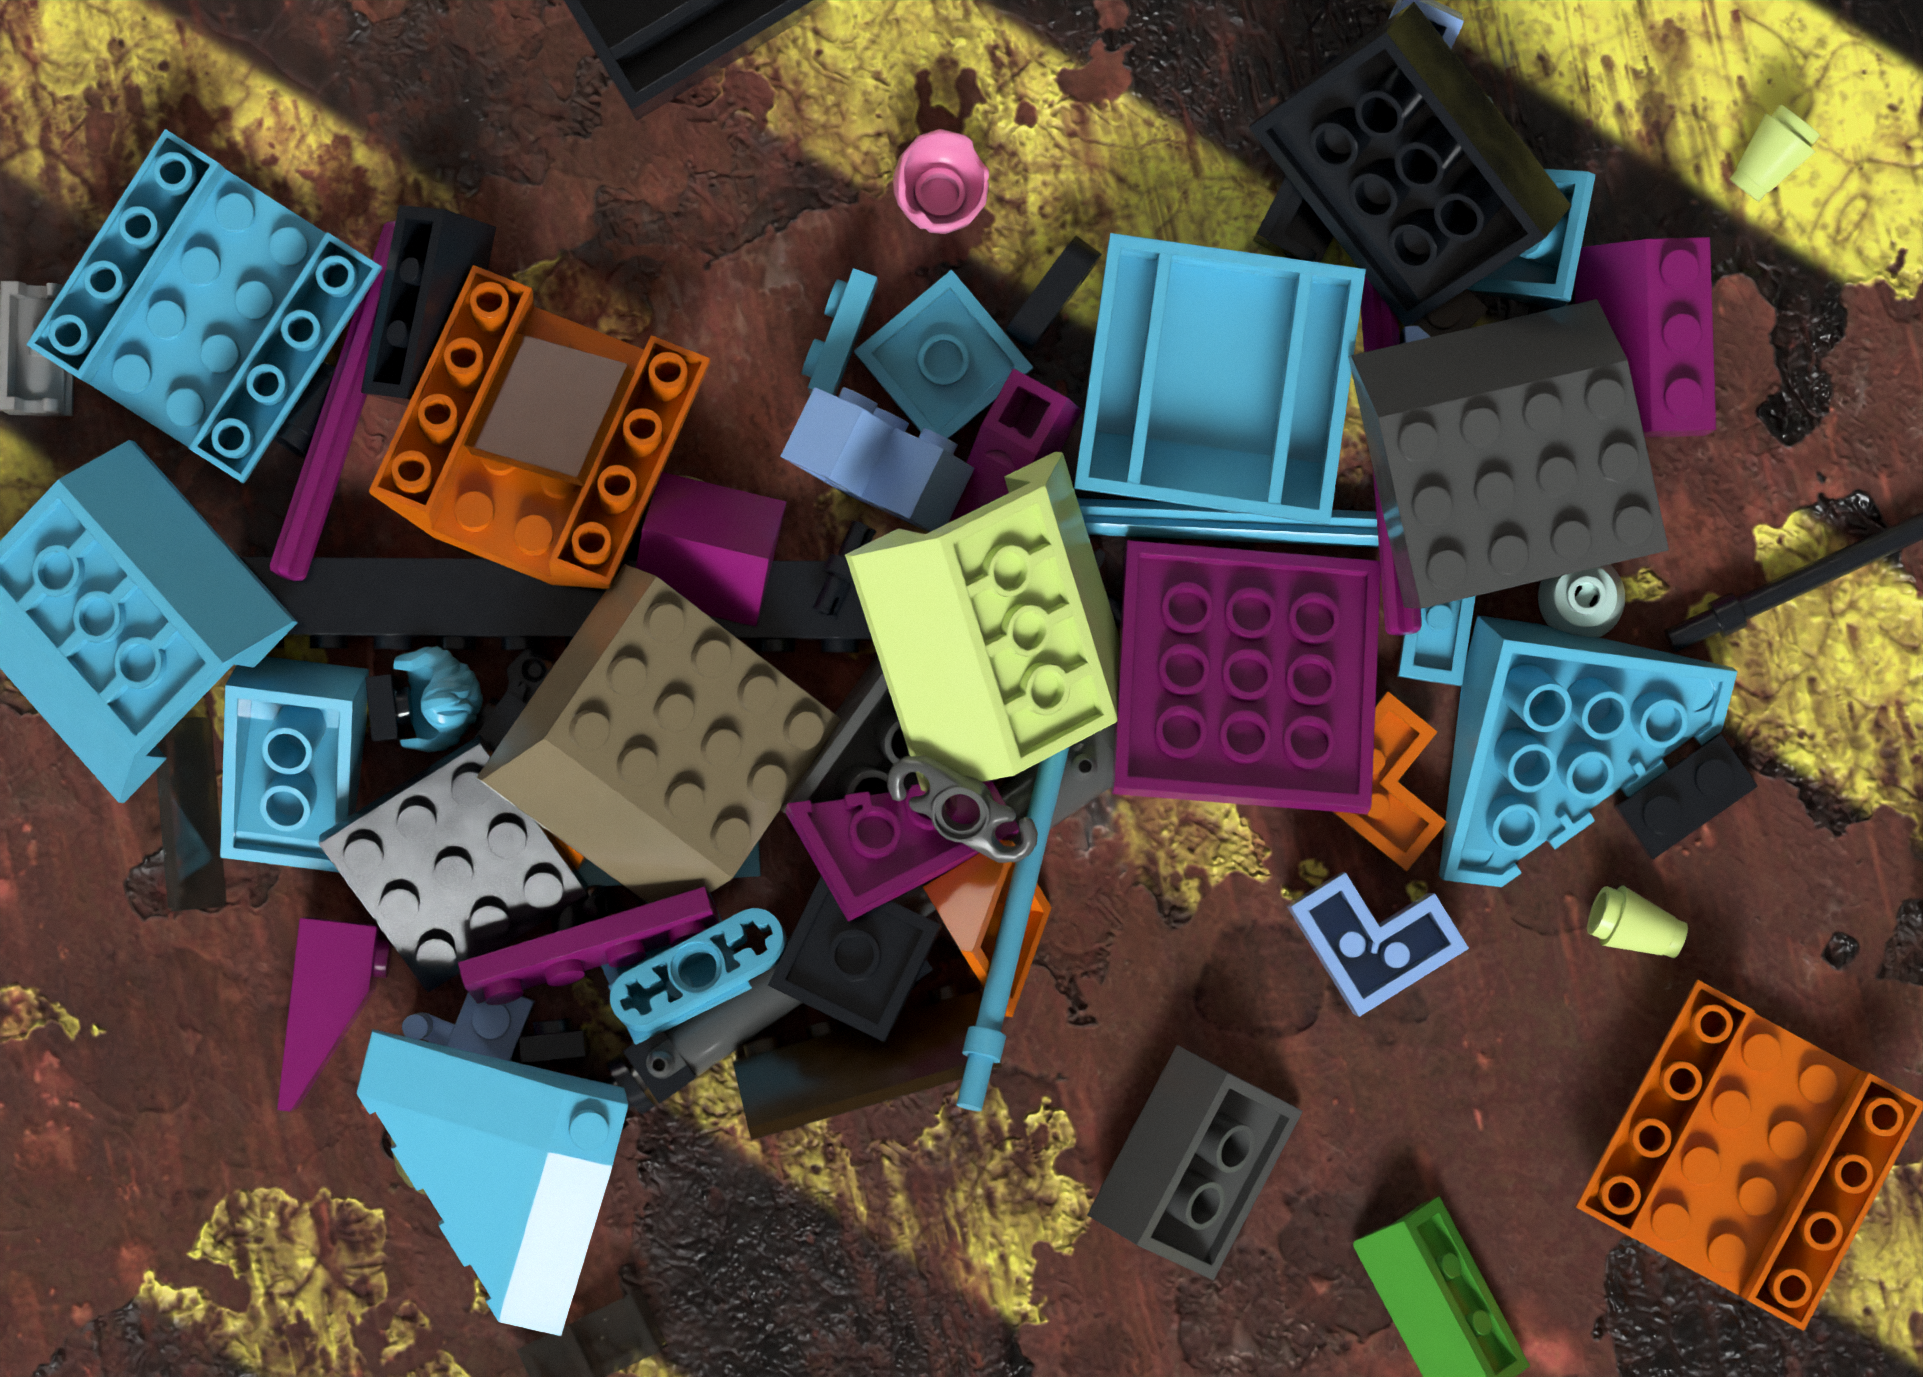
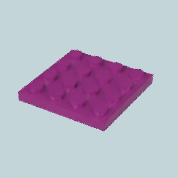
M1127 540L1124 549L1118 661V720L1115 723L1111 794L1368 814L1372 805L1380 561Z

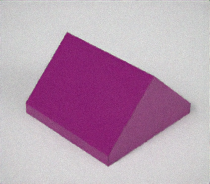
M662 472L642 528L636 569L657 576L707 616L757 627L787 502Z

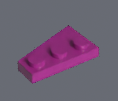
M992 780L983 781L982 783L990 790L993 800L998 804L1006 806ZM919 784L911 785V788L906 790V798L901 801L893 800L890 792L870 795L869 792L845 795L842 800L811 804V801L808 800L787 804L785 813L848 922L955 868L979 853L961 842L946 839L936 830L929 816L915 812L910 808L909 800L912 797L921 796L926 793L921 790ZM953 795L944 803L947 815L957 823L969 824L980 817V808L977 802L967 795ZM1015 820L1002 823L996 828L995 836L999 841L1010 840L1017 836L1019 826Z

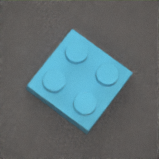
M952 270L854 350L857 358L920 433L923 428H926L947 439L952 438L995 402L1013 368L1025 375L1033 370V366Z

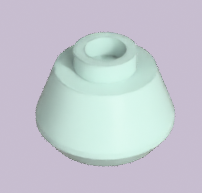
M1610 564L1541 580L1538 590L1539 609L1543 619L1550 627L1580 636L1601 637L1617 624L1625 606L1624 585L1619 574ZM1580 585L1581 590L1579 591L1577 596H1575V590ZM1594 596H1597L1596 603L1591 607L1589 603Z

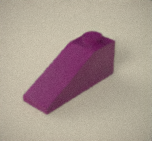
M312 917L299 919L277 1110L291 1112L300 1107L375 992L377 978H388L392 944L389 940L382 939L383 931L378 925Z

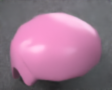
M937 129L919 135L899 157L893 175L894 194L898 206L911 222L920 229H926L929 233L947 234L964 228L973 221L986 205L989 187V168L982 162L975 151L973 141L964 134Z

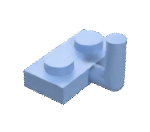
M468 992L456 1024L424 1012H419L408 1016L403 1021L402 1031L409 1038L424 1039L431 1043L511 1061L535 1000L521 996L515 1001L502 1005H488L486 1002L477 1004Z

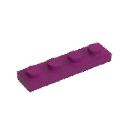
M701 887L458 962L463 985L477 1004L486 1002L488 1005H502L519 999L525 989L547 983L549 986L568 985L582 979L585 975L584 971L609 964L611 967H625L636 964L646 957V952L667 945L674 947L720 923L716 905L707 889Z

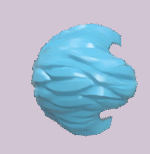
M438 646L424 647L415 652L397 656L394 660V669L407 671L409 677L408 682L411 686L410 693L413 706V727L417 738L400 740L401 746L424 752L448 750L450 746L457 745L460 742V737L466 733L468 727L475 723L476 715L480 712L483 694L481 693L480 683L475 673L469 669L467 664L460 663L456 658L452 657L451 652L442 650Z

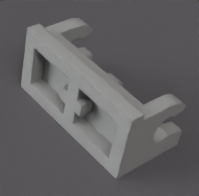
M1 281L0 411L9 415L73 416L75 376L26 345L64 287L62 284L46 283V286L26 285V283L19 281Z

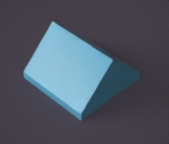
M1544 169L1572 206L1545 239L1467 289L1474 293L1553 309L1564 307L1570 302L1596 174L1588 171Z

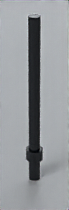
M1923 512L1737 597L1730 592L1708 602V610L1664 629L1668 644L1672 651L1676 653L1717 633H1720L1724 638L1746 628L1747 620L1923 540Z

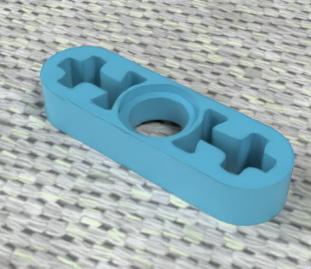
M759 908L743 910L620 975L611 988V1008L619 1020L628 1028L640 1032L654 1030L776 966L787 947L786 932L777 918L770 912ZM756 925L761 932H768L772 929L773 934L765 939V945L768 950L760 955H756L751 948H745L732 956L740 967L730 972L726 957L715 944L725 939L727 946L730 950H733L748 940L745 930L750 926ZM696 953L709 954L716 961V974L714 978L702 987H691L685 984L681 976L683 963L688 957ZM665 969L668 970V976L674 987L682 994V997L675 1001L672 1000V996L667 990L653 996L649 1000L652 1010L645 1015H641L636 1008L626 1010L625 1007L633 1001V995L630 990L635 986L641 985L647 992H653L666 985L658 976V973Z

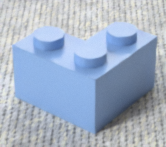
M814 387L780 457L838 491L925 531L931 532L947 524L975 469L953 455L958 444L926 428L922 429L919 438L906 433L905 431L909 425L908 422L878 408L876 402L848 388L843 387L837 397Z
M1339 872L1286 905L1352 1013L1359 1017L1469 949L1435 893L1423 895L1377 924L1345 872Z

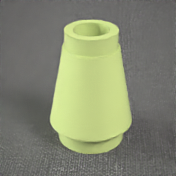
M1780 104L1771 116L1767 113L1764 114L1736 167L1737 170L1729 179L1753 199L1760 202L1766 193L1772 191L1815 153L1811 147L1821 135L1800 117Z
M1605 886L1598 893L1592 905L1587 923V932L1598 937L1599 943L1602 946L1676 958L1685 943L1688 924L1678 920L1675 916L1625 886H1620L1617 890Z

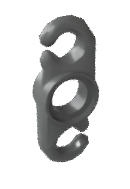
M926 755L906 756L894 763L889 771L887 787L892 799L896 801L904 800L907 796L903 782L905 776L910 772L922 773L929 780V790L921 796L912 797L909 800V806L913 811L929 816L936 830L946 839L961 842L998 863L1019 862L1029 856L1037 845L1038 832L1033 820L1028 817H1024L1018 822L1021 832V840L1015 846H1005L1000 843L995 836L996 828L1002 823L1014 821L1016 812L1013 808L994 801L990 790L978 779L963 776ZM953 795H967L977 802L980 808V817L969 824L957 823L947 815L944 806L945 801Z

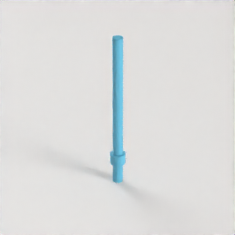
M1070 747L1039 762L1026 816L1033 820L1037 829V845L1029 856L1019 862H1015L976 1025L968 1027L962 1054L968 1058L956 1105L967 1110L982 1111L993 1063H1000L1006 1041V1035L1001 1033Z

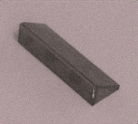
M206 717L182 718L156 745L167 757L156 771L168 909L171 908V912L217 908L224 906L227 901L223 858H220L221 828L212 723Z

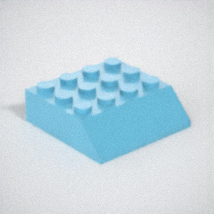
M1110 233L1074 489L1330 525L1351 378L1348 356L1354 355L1366 269Z

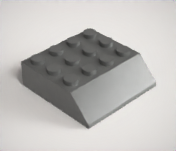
M1597 299L1348 356L1404 608L1422 609L1669 550L1628 360Z

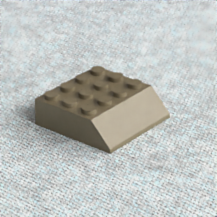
M624 564L614 578L610 589H607L476 778L649 904L701 887H705L708 893H711L733 879L841 719L660 578Z

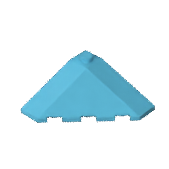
M1477 615L1460 692L1445 819L1447 823L1444 828L1439 876L1442 880L1495 887L1506 885L1522 873L1515 863L1545 841H1548L1554 849L1558 848L1595 821L1589 810L1619 789L1627 797H1630L1668 770L1662 758L1694 737L1700 745H1703L1719 734L1723 729L1738 671L1733 667L1604 638L1575 635L1537 623Z
M372 1029L356 1094L369 1115L376 1112L395 1142L391 1146L392 1152L417 1191L424 1189L441 1216L442 1220L438 1222V1226L463 1266H472L489 1294L485 1301L498 1322L561 1336L612 1170L628 1109L625 1089Z

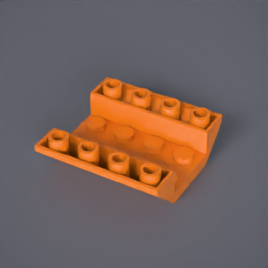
M473 265L371 484L369 492L372 496L435 539L551 585L610 589L708 370L710 358L652 335L645 349L628 344L535 307L531 287ZM515 333L627 363L634 373L584 487L472 455L464 445Z
M1696 980L1574 1207L1804 1331L1923 1110V1101L1869 1072L1853 1067L1754 1013L1755 1010L1702 981Z

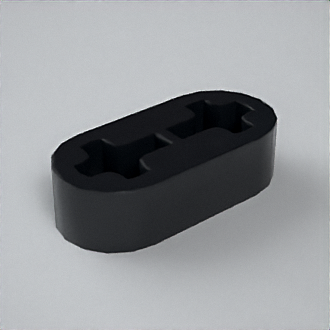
M1076 235L1020 308L1005 333L1031 351L1087 278L1102 254Z

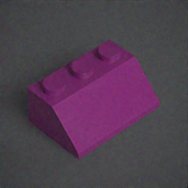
M1710 237L1642 239L1581 247L1574 281V304L1598 300L1628 360L1644 437L1706 436L1715 431L1716 409Z

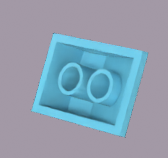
M265 656L254 668L236 665L225 685L220 858L339 872L319 846V836L356 811L367 723L365 677H368L369 669Z

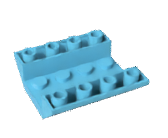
M165 129L26 345L181 442L188 449L235 479L245 483L383 267L330 233L320 230L226 170L217 161Z
M128 440L58 479L0 540V669L119 803H125L167 759L156 745L233 665L254 668L298 623L135 441Z

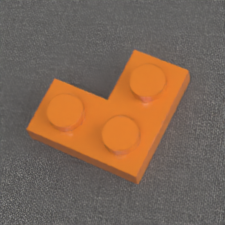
M1386 692L1375 705L1371 809L1368 814L1332 813L1403 871L1407 872L1447 823V821L1398 782L1436 735L1437 731L1390 692Z

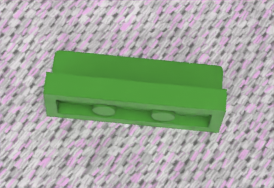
M1440 1196L1420 1204L1396 1222L1363 1235L1354 1241L1353 1247L1423 1377H1516L1530 1367Z

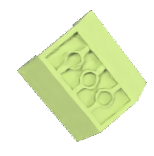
M1053 452L1004 476L1009 494L927 534L898 528L845 554L910 756L926 755L963 776L973 777L983 782L1014 776L1117 722L1120 637L1062 452ZM916 772L921 790L927 792L930 786L929 780L922 773Z

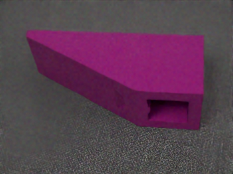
M1013 368L980 427L966 462L975 469L949 522L1009 494L1004 476L1053 452H1060L1082 410L1069 398Z

